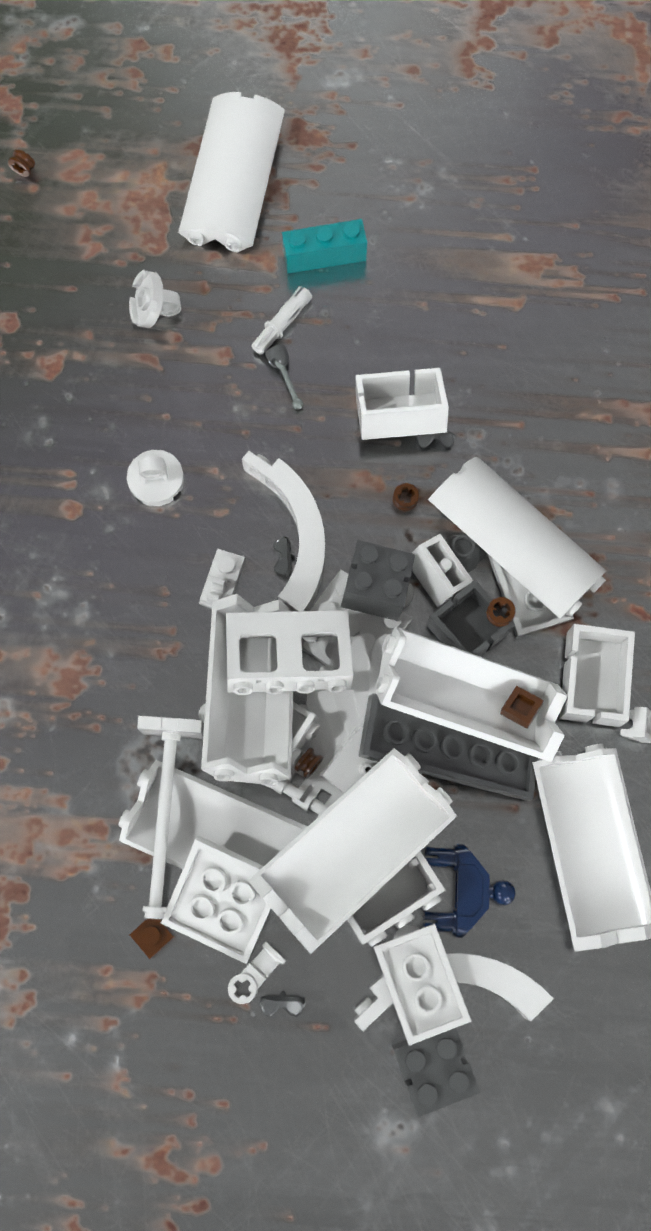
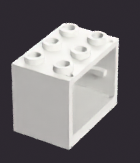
M420 851L363 904L347 922L360 943L364 945L368 942L372 947L388 936L385 932L386 929L393 925L396 928H401L415 919L412 912L421 907L423 911H427L441 902L442 899L439 895L446 890Z

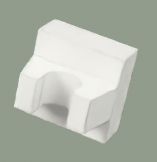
M634 707L633 710L629 711V720L633 721V726L630 729H621L620 735L641 743H651V710L647 707Z

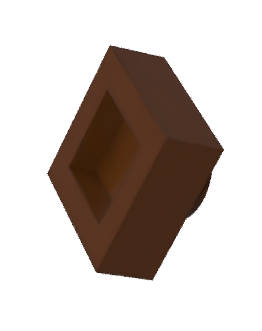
M516 686L502 707L500 714L528 729L541 709L544 700Z
M147 918L129 934L149 959H152L175 938L168 927L161 924V919Z

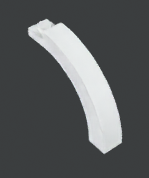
M248 451L242 458L244 471L270 488L284 502L294 519L299 535L297 562L288 583L278 595V599L294 612L309 611L317 597L325 567V535L321 514L310 490L290 466L280 458L271 466L270 461L263 455L258 454L256 456Z
M446 953L456 982L476 985L494 992L509 1002L530 1022L554 999L542 986L512 966L475 954ZM381 975L368 986L376 997L373 1000L367 997L354 1010L358 1014L353 1018L354 1022L362 1031L393 1004L384 975Z

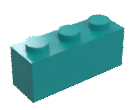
M362 219L282 232L283 254L288 274L366 261L367 238Z

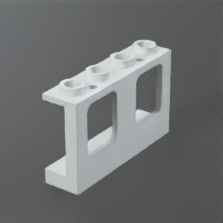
M348 611L226 613L227 693L248 695L252 692L280 694L283 691H297L307 694L315 690H328L332 693L351 690L353 664ZM336 636L338 639L339 669L334 671H306L302 663L301 638ZM274 637L277 649L276 671L242 672L239 659L240 638Z

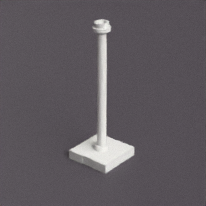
M138 716L137 729L144 735L162 736L161 740L164 741L149 906H143V911H145L144 918L164 919L167 907H162L177 742H180L181 737L203 739L204 724L202 720Z

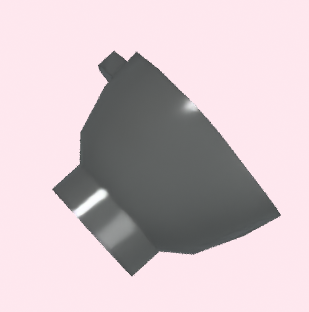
M453 534L445 539L468 573L476 569L478 563L487 554L467 534Z

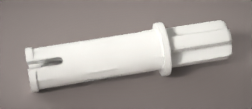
M299 286L274 318L264 324V331L252 343L254 351L259 355H263L276 339L283 337L284 330L298 316L305 305L311 301L312 294L308 289Z

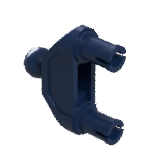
M464 844L454 845L453 848L425 847V856L438 857L426 858L431 867H451L455 871V905L452 913L424 911L423 920H436V923H423V928L435 924L438 932H451L455 938H462L489 909V898L503 906L509 905L515 899L516 891L513 884L509 881L499 880L493 886H490V875Z

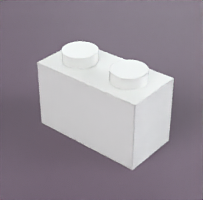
M441 534L420 544L412 552L415 554L412 571L437 608L444 605L447 601L454 599L457 593L473 581Z

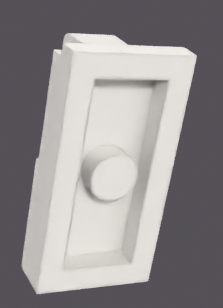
M217 549L200 597V605L212 609V601L234 595L246 561L244 556Z

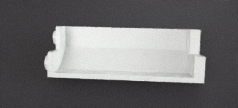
M235 594L212 601L201 770L214 776V779L218 781H235L273 786L277 785L278 781L291 779L293 691H283L280 694L252 692L248 695L227 693L226 613L294 611L279 599L253 607L241 596ZM274 637L240 638V670L245 673L276 671V639Z
M396 626L392 634L386 636L382 646V652L384 653L380 673L375 686V691L381 705L552 762L565 736L555 721L568 695L558 684ZM516 686L544 700L541 709L528 729L500 714L502 707Z

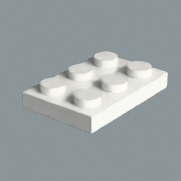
M435 924L373 947L409 1046L471 1022Z

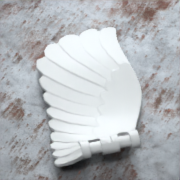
M366 632L357 636L351 643L353 664L351 690L339 693H332L328 690H315L312 693H307L306 705L299 704V706L307 711L317 714L320 719L317 723L320 725L316 736L311 741L306 740L301 748L303 754L311 747L315 750V755H322L324 757L319 767L308 779L304 780L300 787H297L290 781L296 773L301 776L304 773L303 771L297 772L294 769L295 767L292 766L291 779L278 781L277 785L267 786L279 794L285 793L290 796L293 803L306 811L308 809L318 814V817L343 795L341 791L324 779L320 773L357 726H364L368 696L373 693L376 694L375 686L384 653L382 652V646L388 634L375 639L374 635ZM338 645L332 650L330 665L320 667L319 671L339 669ZM322 789L331 794V797L325 804L316 799Z

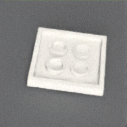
M340 569L310 610L348 611L351 643L357 636L366 632L374 635L375 639L384 634H392L395 626L406 630L413 619L404 611H402L399 620L395 621L341 607L348 574ZM336 636L301 638L302 650L325 666L330 665L332 650L338 645Z
M198 836L194 841L161 924L247 964L271 910L270 906L248 882L264 866Z

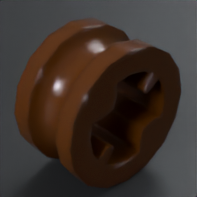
M16 149L12 154L13 157L9 158L8 165L17 174L28 177L31 173L30 169H33L36 163L29 154Z
M409 483L398 485L393 494L394 506L403 512H409L417 506L419 499L417 488ZM403 492H407V496L409 494L412 495L409 503H404V499L402 501L399 500Z
M505 597L493 599L486 611L488 621L497 627L508 625L514 618L515 606L510 599ZM498 606L500 609L506 607L508 611L505 616L508 617L505 619L501 615L496 617L494 615L496 608L494 607Z
M311 747L301 756L294 768L297 772L303 771V776L306 779L315 772L324 758L322 755H315V750Z

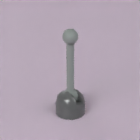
M283 344L273 346L266 351V358L272 367L281 370L293 398V408L300 410L303 407V401L298 398L285 367L289 361L287 348Z

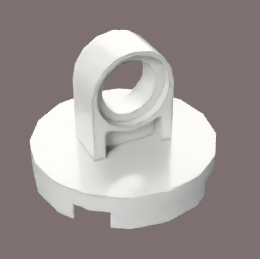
M142 270L137 274L132 287L137 288L135 298L130 297L129 311L133 323L138 324L137 326L151 328L155 325L159 315L173 316L181 311L179 294L163 289L162 280L158 273Z
M150 450L141 453L133 459L127 471V482L133 496L148 506H162L174 500L173 497L179 491L181 492L184 486V473L180 462L174 455L164 450Z

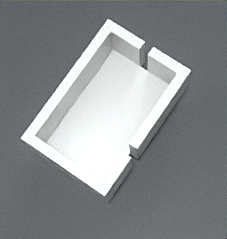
M440 368L415 370L414 395H409V370L355 375L356 404L362 440L447 432L449 407Z
M574 624L568 630L565 647V658L568 660L564 663L562 689L568 697L560 711L559 719L587 723L593 718L592 724L621 727L629 721L635 632Z

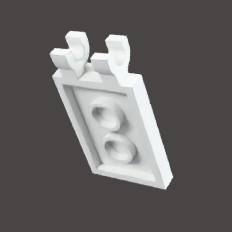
M488 555L502 597L510 599L515 606V615L512 621L515 624L513 629L516 638L574 619L573 615L570 617L567 614L560 619Z

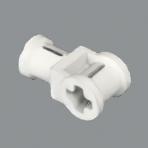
M266 941L262 944L263 949L256 958L247 965L241 974L234 976L229 982V996L237 1004L251 1002L256 997L258 989L279 964L286 962ZM248 980L251 983L248 988L251 992L250 996L248 997L244 994L239 997L236 994L239 989L236 985L237 981L243 983Z

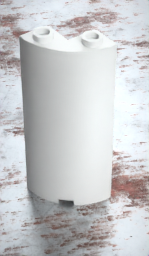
M228 92L213 97L178 232L187 238L191 244L202 246L216 239L233 252H239L253 246L285 109L277 103L259 95H254V99L242 97L241 92Z
M474 457L463 464L462 469L457 474L453 473L428 499L560 619L565 614L571 617L583 605L579 599L589 590L595 593L606 581L602 577L606 570L479 457Z
M603 744L585 747V753L562 756V752L557 751L552 762L546 760L532 762L575 952L651 939V890L616 748H604Z
M393 748L248 881L310 954L457 817L450 807V804L453 802L450 796L442 788L439 787L435 790L424 781L418 772L421 766L409 753L404 756Z
M155 760L149 770L144 769L137 782V786L141 787L138 800L131 810L126 809L118 824L122 828L119 841L154 856L162 762ZM174 768L166 862L180 869L184 868L194 841L198 836L265 866L308 827Z

